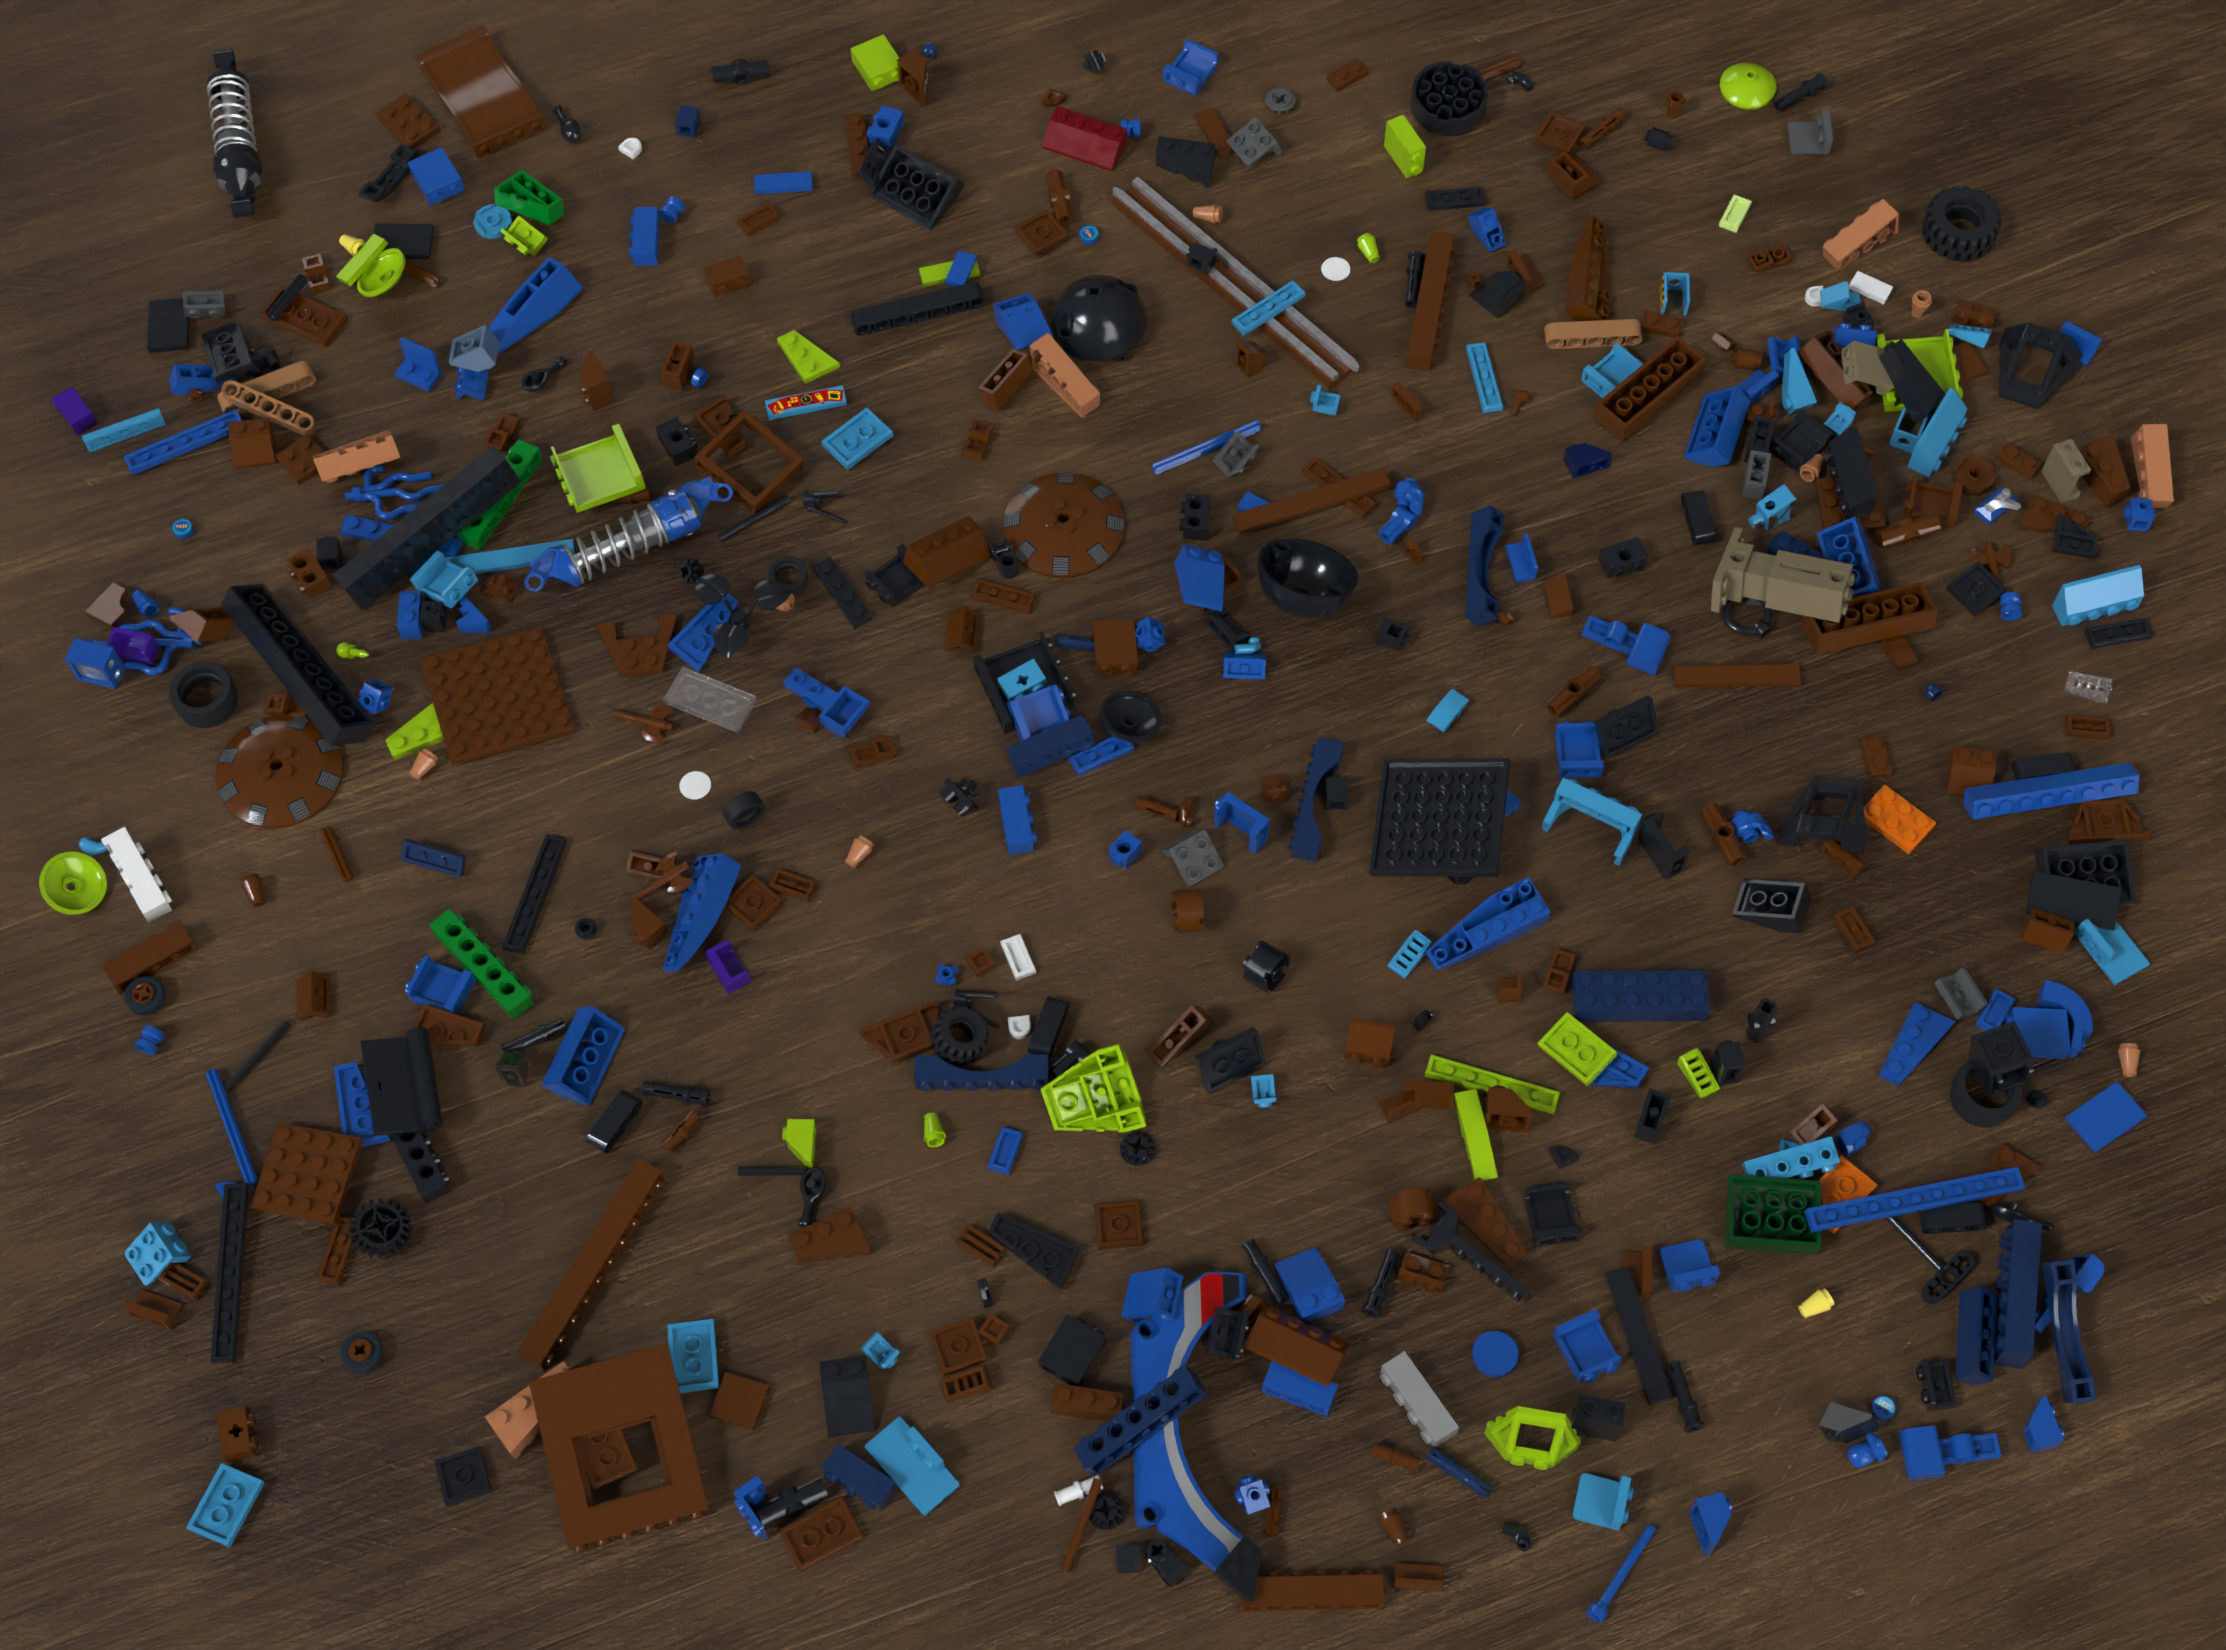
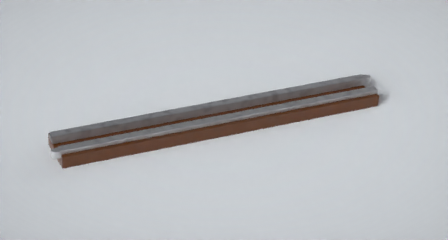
M1135 178L1132 181V187L1126 192L1113 187V206L1240 314L1276 291L1143 178ZM1195 243L1206 246L1211 250L1214 248L1218 249L1217 262L1208 275L1188 266L1186 253L1189 247ZM1294 305L1257 327L1329 389L1350 372H1357L1359 370L1358 359Z

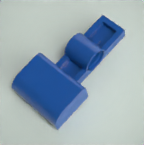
M1591 615L1581 636L1629 655L1626 662L1627 665L1654 676L1671 639V636L1666 631L1647 623H1643L1639 634L1636 635L1629 632L1627 626L1622 622L1612 621L1608 623Z
M795 668L783 682L784 687L802 697V700L813 709L818 707L823 710L819 715L820 724L840 737H845L870 707L867 699L849 688L843 686L837 693L798 668Z
M2076 1254L2073 1259L2078 1282L2077 1292H2091L2104 1274V1265L2093 1254ZM2047 1294L2042 1299L2043 1304L2040 1309H2036V1333H2042L2051 1320Z
M1936 1426L1905 1429L1898 1434L1908 1481L1944 1477L1946 1473L1944 1465L2001 1458L1996 1433L1975 1436L1959 1434L1949 1439L1939 1440Z

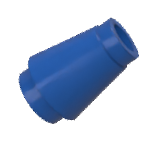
M141 589L133 592L132 598L142 616L153 617L158 613V602Z

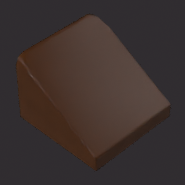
M806 707L795 717L796 724L815 733L820 726L819 715L821 713Z

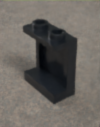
M1800 410L1796 414L1794 421L1777 438L1773 437L1771 439L1769 451L1773 456L1784 461L1788 467L1800 473V467L1813 458L1815 454H1819L1829 444L1833 432L1806 412Z
M904 544L897 547V555L876 571L872 573L870 570H867L865 572V583L868 588L875 590L881 601L885 604L888 603L892 608L924 585L903 563L907 549Z
M1663 812L1658 814L1652 813L1644 819L1638 840L1663 878L1667 880L1684 872L1690 851L1686 845L1674 851L1660 830L1665 815Z
M1556 1181L1547 1186L1535 1184L1525 1189L1523 1198L1534 1248L1580 1240L1582 1232L1580 1225H1577L1570 1196V1183Z
M1066 1315L1038 1360L1039 1368L1071 1386L1081 1387L1083 1378L1101 1348L1107 1344V1337L1101 1329L1097 1327L1090 1328L1085 1325V1321L1081 1318Z
M1579 1395L1577 1408H1573L1571 1413V1429L1577 1431L1576 1435L1616 1442L1623 1427L1626 1404Z

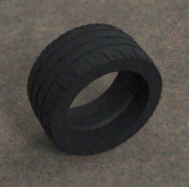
M201 661L189 664L182 668L171 682L169 692L171 702L178 715L191 726L197 728L218 726L228 720L237 707L238 693L231 676L223 667L213 662ZM208 682L223 685L221 695L208 706L196 708L185 704L187 695L198 685Z
M1967 1061L1958 1070L1951 1084L1950 1100L1954 1110L1963 1120L1974 1126L1989 1128L2001 1125L2013 1115L2019 1106L2023 1093L2022 1085L2004 1090L2007 1098L2004 1106L2000 1108L1980 1106L1970 1098L1966 1091V1080L1977 1075L1971 1061Z

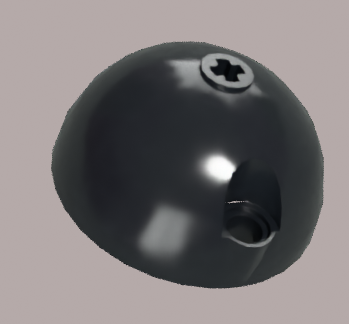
M1090 275L1074 281L1058 297L1051 318L1053 338L1063 351L1073 357L1089 361L1108 360L1128 352L1141 340L1147 326L1146 311L1138 296L1137 287L1133 284H1126L1122 280L1109 275Z
M1281 539L1267 544L1259 553L1258 577L1265 596L1279 610L1294 617L1315 619L1338 612L1340 607L1352 595L1357 585L1358 573L1353 564L1338 551L1317 542L1303 539Z

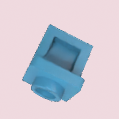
M1318 384L1316 391H1312L1310 402L1313 403V411L1336 416L1341 395L1321 391L1322 385Z
M1839 402L1834 413L1823 426L1832 431L1833 436L1838 437L1851 426L1856 412L1849 406Z
M1273 1074L1251 1075L1253 1103L1258 1104L1259 1107H1270L1272 1102H1277Z
M875 1332L860 1348L879 1369L891 1368L897 1362L898 1358L896 1356L900 1353L897 1348H893L878 1332Z

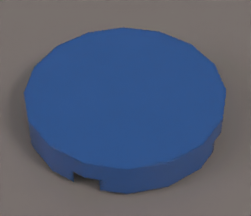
M1489 1331L1479 1336L1472 1350V1359L1478 1371L1493 1378L1512 1372L1517 1364L1519 1355L1514 1340L1507 1334L1499 1331Z

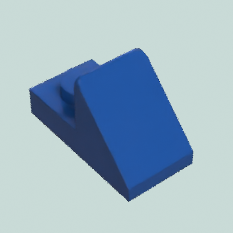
M464 595L458 601L460 606L458 610L463 616L456 622L459 631L462 633L492 632L489 621Z

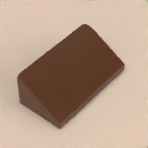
M1561 574L1544 581L1551 618L1571 616L1573 605L1566 574Z
M631 850L626 872L658 879L665 873L664 871H656L657 865L664 857Z

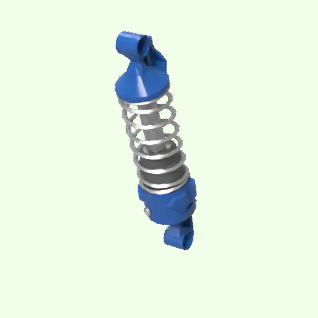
M710 476L701 481L687 482L681 488L670 490L668 494L648 503L646 509L640 512L634 510V515L630 519L625 521L623 517H620L622 532L615 535L610 525L606 523L605 528L609 538L600 541L596 532L591 530L595 545L588 548L582 539L577 537L576 540L580 552L572 554L564 543L556 547H549L540 557L529 562L532 569L526 576L524 585L529 591H539L549 577H554L579 587L581 584H584V578L591 581V564L603 574L606 572L604 559L606 557L614 566L619 567L621 563L619 551H622L628 559L633 560L635 557L634 550L647 554L649 548L655 545L662 547L663 541L671 543L683 536L692 535L694 531L701 528L708 502L722 503L728 501L733 494L732 488L728 484L713 483ZM720 487L727 490V497L725 499L720 498L717 494ZM625 548H630L631 556L627 553ZM615 553L617 563L610 555ZM599 560H601L602 569L596 563ZM585 567L587 568L588 576L583 571V568ZM533 576L537 577L540 581V585L537 588L529 586L528 581Z

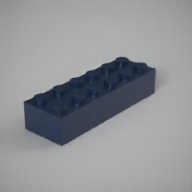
M1706 970L1574 971L1572 975L1573 1017L1579 1022L1706 1021L1710 1012Z
M2014 1219L2009 1226H2006L2004 1234L2001 1233L1999 1237V1247H2002V1253L1997 1260L2000 1277H1997L1995 1289L1999 1291L1996 1309L1995 1365L2022 1369L2033 1356L2042 1224Z

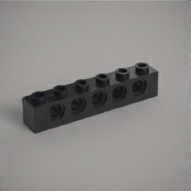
M421 1132L391 1134L425 1204L449 1193L450 1190L447 1184L451 1182L445 1171L440 1172L438 1166L441 1165V1162L436 1152L431 1154L429 1147L432 1144L427 1134L423 1136ZM415 1135L413 1140L406 1141L407 1137ZM424 1153L421 1159H415L418 1154ZM433 1172L431 1177L424 1178L426 1173Z

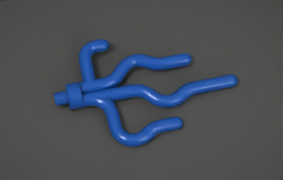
M376 465L365 471L364 486L352 487V491L345 492V499H353L355 503L365 500L373 501L375 513L380 519L393 520L406 514L408 507L416 508L419 505H404L391 512H384L381 498L400 496L408 501H417L435 493L445 484L429 486L416 493H409L400 488H389L395 481L418 482L430 480L434 476L432 472L416 474L397 472L388 476L383 482L372 485V475L381 473L385 469L383 465Z
M171 607L168 610L170 615L186 612L179 607ZM146 620L138 624L120 623L116 627L134 632L155 628L165 637L154 638L159 646L166 647L159 666L150 667L146 663L139 661H126L124 663L126 669L141 670L148 675L163 673L169 666L174 650L182 647L196 648L197 644H204V641L196 642L192 640L185 631L177 628V631L167 630L157 620ZM91 640L101 645L107 643V641Z

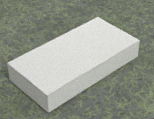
M1857 271L1849 284V289L1884 305L1892 292L1893 286Z
M1021 934L1000 941L1016 981L1036 974V969Z

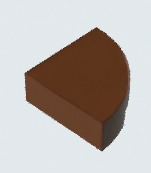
M1049 88L1042 100V106H1058L1067 99V94Z
M1412 538L1408 539L1405 542L1404 554L1416 565H1419L1423 562L1422 553Z

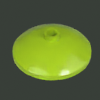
M1738 63L1730 66L1722 74L1719 84L1723 97L1730 104L1743 109H1757L1767 105L1774 98L1777 89L1776 80L1772 73L1763 66L1754 63Z
M396 248L382 251L358 278V291L365 297H375L392 289L403 274L405 255Z
M64 852L54 856L45 864L40 874L39 887L44 900L53 909L63 914L80 915L93 910L99 905L106 893L107 880L102 867L92 857L80 852ZM67 884L73 885L74 890H69Z

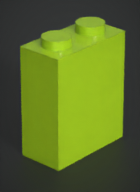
M884 34L850 48L852 62L871 91L899 81L897 65L899 56Z
M1401 115L1386 121L1384 147L1404 176L1408 178L1423 172L1426 146L1405 116Z

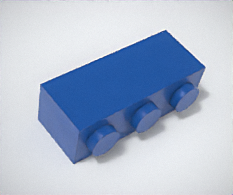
M634 207V215L630 217L633 231H630L632 246L629 247V257L633 258L634 266L658 265L660 227L658 208Z
M1023 785L998 789L1008 855L1034 851L1033 843H1036L1037 839L1035 830H1031L1030 824H1034L1032 811L1027 810V805H1030L1029 793H1024Z
M1271 1361L1262 1385V1392L1328 1416L1338 1384H1335L1333 1380L1330 1386L1327 1387Z

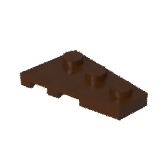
M726 394L694 414V420L712 439L735 419ZM740 429L720 447L729 458L746 448Z
M2032 495L2018 531H2025L2026 529L2036 530V532L2040 533L2055 531L2058 513H2063L2066 519L2074 524H2079L2086 530L2091 516Z

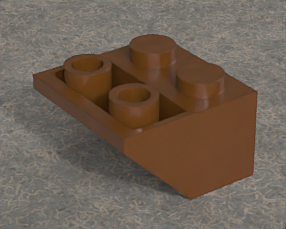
M1564 151L1549 162L1547 175L1571 199H1574L1602 180L1577 154Z
M222 607L194 609L170 616V620L176 624L177 628L185 631L196 642L226 639L234 622Z

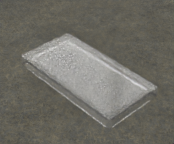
M683 666L663 699V702L667 705L737 733L757 701V697L753 694Z

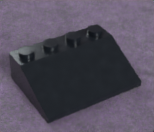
M895 144L868 196L931 230L956 201L965 184L958 178Z
M2128 839L2044 847L2034 850L2037 872L2121 887L2119 906L2136 904Z

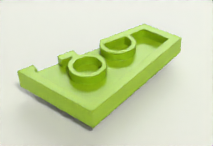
M795 330L777 338V343L805 384L840 368L838 361Z
M433 703L385 740L394 760L444 740Z

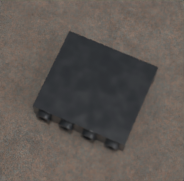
M1039 632L1040 639L992 657L983 659L981 654L973 656L974 669L1004 734L1014 731L1016 728L1006 704L1008 701L999 688L997 678L1032 659L1035 660L1046 677L1047 687L1056 684L1057 688L1060 687L1062 689L1064 707H1068L1069 710L1074 708V700L1076 699L1074 689L1068 687V677L1065 671L1061 672L1059 658L1057 654L1053 655L1051 641L1049 638H1045L1043 632Z

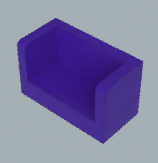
M73 387L51 399L58 412L62 413L76 435H80L98 424L90 409Z
M113 627L106 643L114 647L119 657L153 664L160 647L152 635Z
M729 940L705 951L710 965L728 994L751 983L748 971L744 970L732 950Z

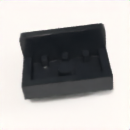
M1219 1306L1215 1307L1205 1353L1229 1360L1239 1358L1244 1351L1245 1344L1243 1338L1244 1333L1249 1328V1313H1239Z
M1922 1359L1918 1367H1916V1377L1922 1384L1921 1400L1923 1404H1926L1927 1411L1956 1408L1957 1403L1948 1361L1927 1362V1359Z

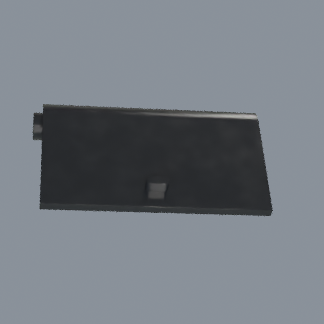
M416 1027L410 1029L406 1033V1037L361 1040L360 1044L374 1136L425 1131L433 1133L438 1131L443 1126L428 1029Z

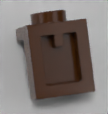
M1769 399L1768 405L1749 403L1745 424L1753 425L1755 416L1775 419L1777 407H1773L1774 399Z
M1282 773L1261 777V785L1266 803H1279L1287 799L1288 790L1287 786L1284 785Z

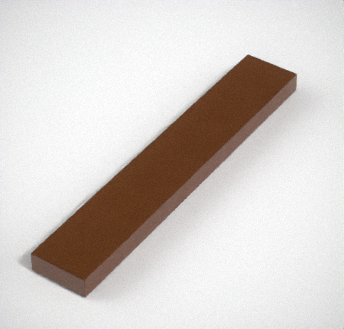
M1799 664L1674 666L1673 668L1675 688L1800 686L1801 684Z

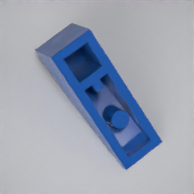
M174 364L169 377L173 395H189L188 392L192 389L207 392L222 388L226 381L233 380L237 382L236 376L217 383L211 365Z

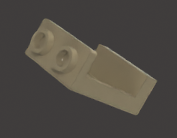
M1853 341L1842 349L1845 384L1850 385L1854 381L1876 386V392L1879 395H1884L1895 388L1879 359L1884 350L1858 341Z
M2069 439L2053 445L2041 472L2059 502L2063 503L2080 496L2081 492L2077 488L2076 483L2080 476L2090 473L2091 469L2074 441Z

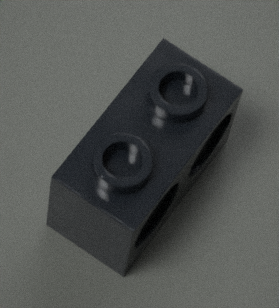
M1755 416L1744 462L1748 461L1751 450L1768 453L1775 420Z
M1186 494V501L1181 502V514H1184V519H1180L1179 531H1183V539L1207 541L1210 495Z
M1727 1040L1721 1042L1716 1047L1711 1059V1066L1719 1086L1739 1083L1746 1063L1740 1041L1732 1042Z

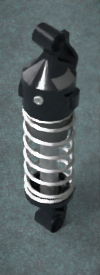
M231 48L213 52L216 68H219L220 71L211 74L206 84L207 93L210 97L209 107L212 109L210 111V118L213 120L211 128L214 131L212 136L215 142V156L212 159L213 170L216 173L220 189L231 194L234 198L230 202L234 218L250 217L255 213L253 203L256 190L261 184L262 164L255 147L256 139L252 124L253 115L251 114L249 82L244 74L236 71V59ZM243 99L245 104L239 105L237 101ZM213 100H214V101H216V102H218V103H222V104H218L217 106L214 107L212 102H213ZM223 106V111L217 110V108ZM245 110L247 114L244 117L240 116L239 111ZM214 112H217V113L223 114V115H220V116H218L217 118H215V117H214ZM224 118V122H220L218 120ZM246 121L248 125L245 127L240 123ZM215 123H218V124L224 125V126H222V127L216 129V128H215Z

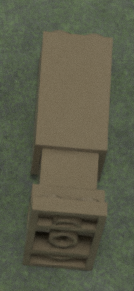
M1734 528L1713 579L1711 611L1719 613L1721 606L1726 605L1727 600L1741 603L1742 598L1747 597L1766 601L1765 608L1838 623L1842 615H1846L1848 610L1847 601L1851 602L1853 596V589H1850L1855 580V574L1852 573L1853 565L1778 550L1776 556L1754 552V545L1746 544L1745 538L1742 537L1743 529Z

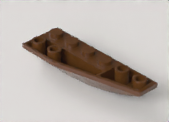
M1594 215L1589 217L1583 230L1568 280L1565 313L1575 322L1608 320L1611 293L1605 225Z

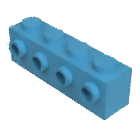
M1832 1136L1745 1161L1742 1163L1746 1176L1791 1179L1800 1175V1178L1804 1179L1814 1176L1813 1171L1822 1169L1823 1173L1835 1170V1165L1839 1164L1840 1160Z

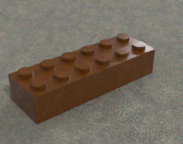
M1676 336L1597 402L1593 418L1621 441H1624L1701 376L1707 359L1680 337Z
M1918 582L1852 597L1851 602L1847 601V613L1842 615L1839 623L1804 615L1802 619V628L1818 655L1935 628L1938 609L1923 583Z

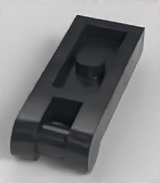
M875 138L856 175L871 186L878 177L891 149L888 146L884 147L881 141Z

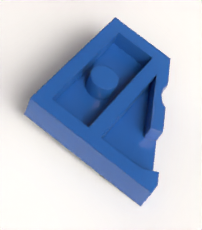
M1613 1048L1618 1055L1590 1084L1594 1086L1638 1089L1648 1073L1649 1067Z

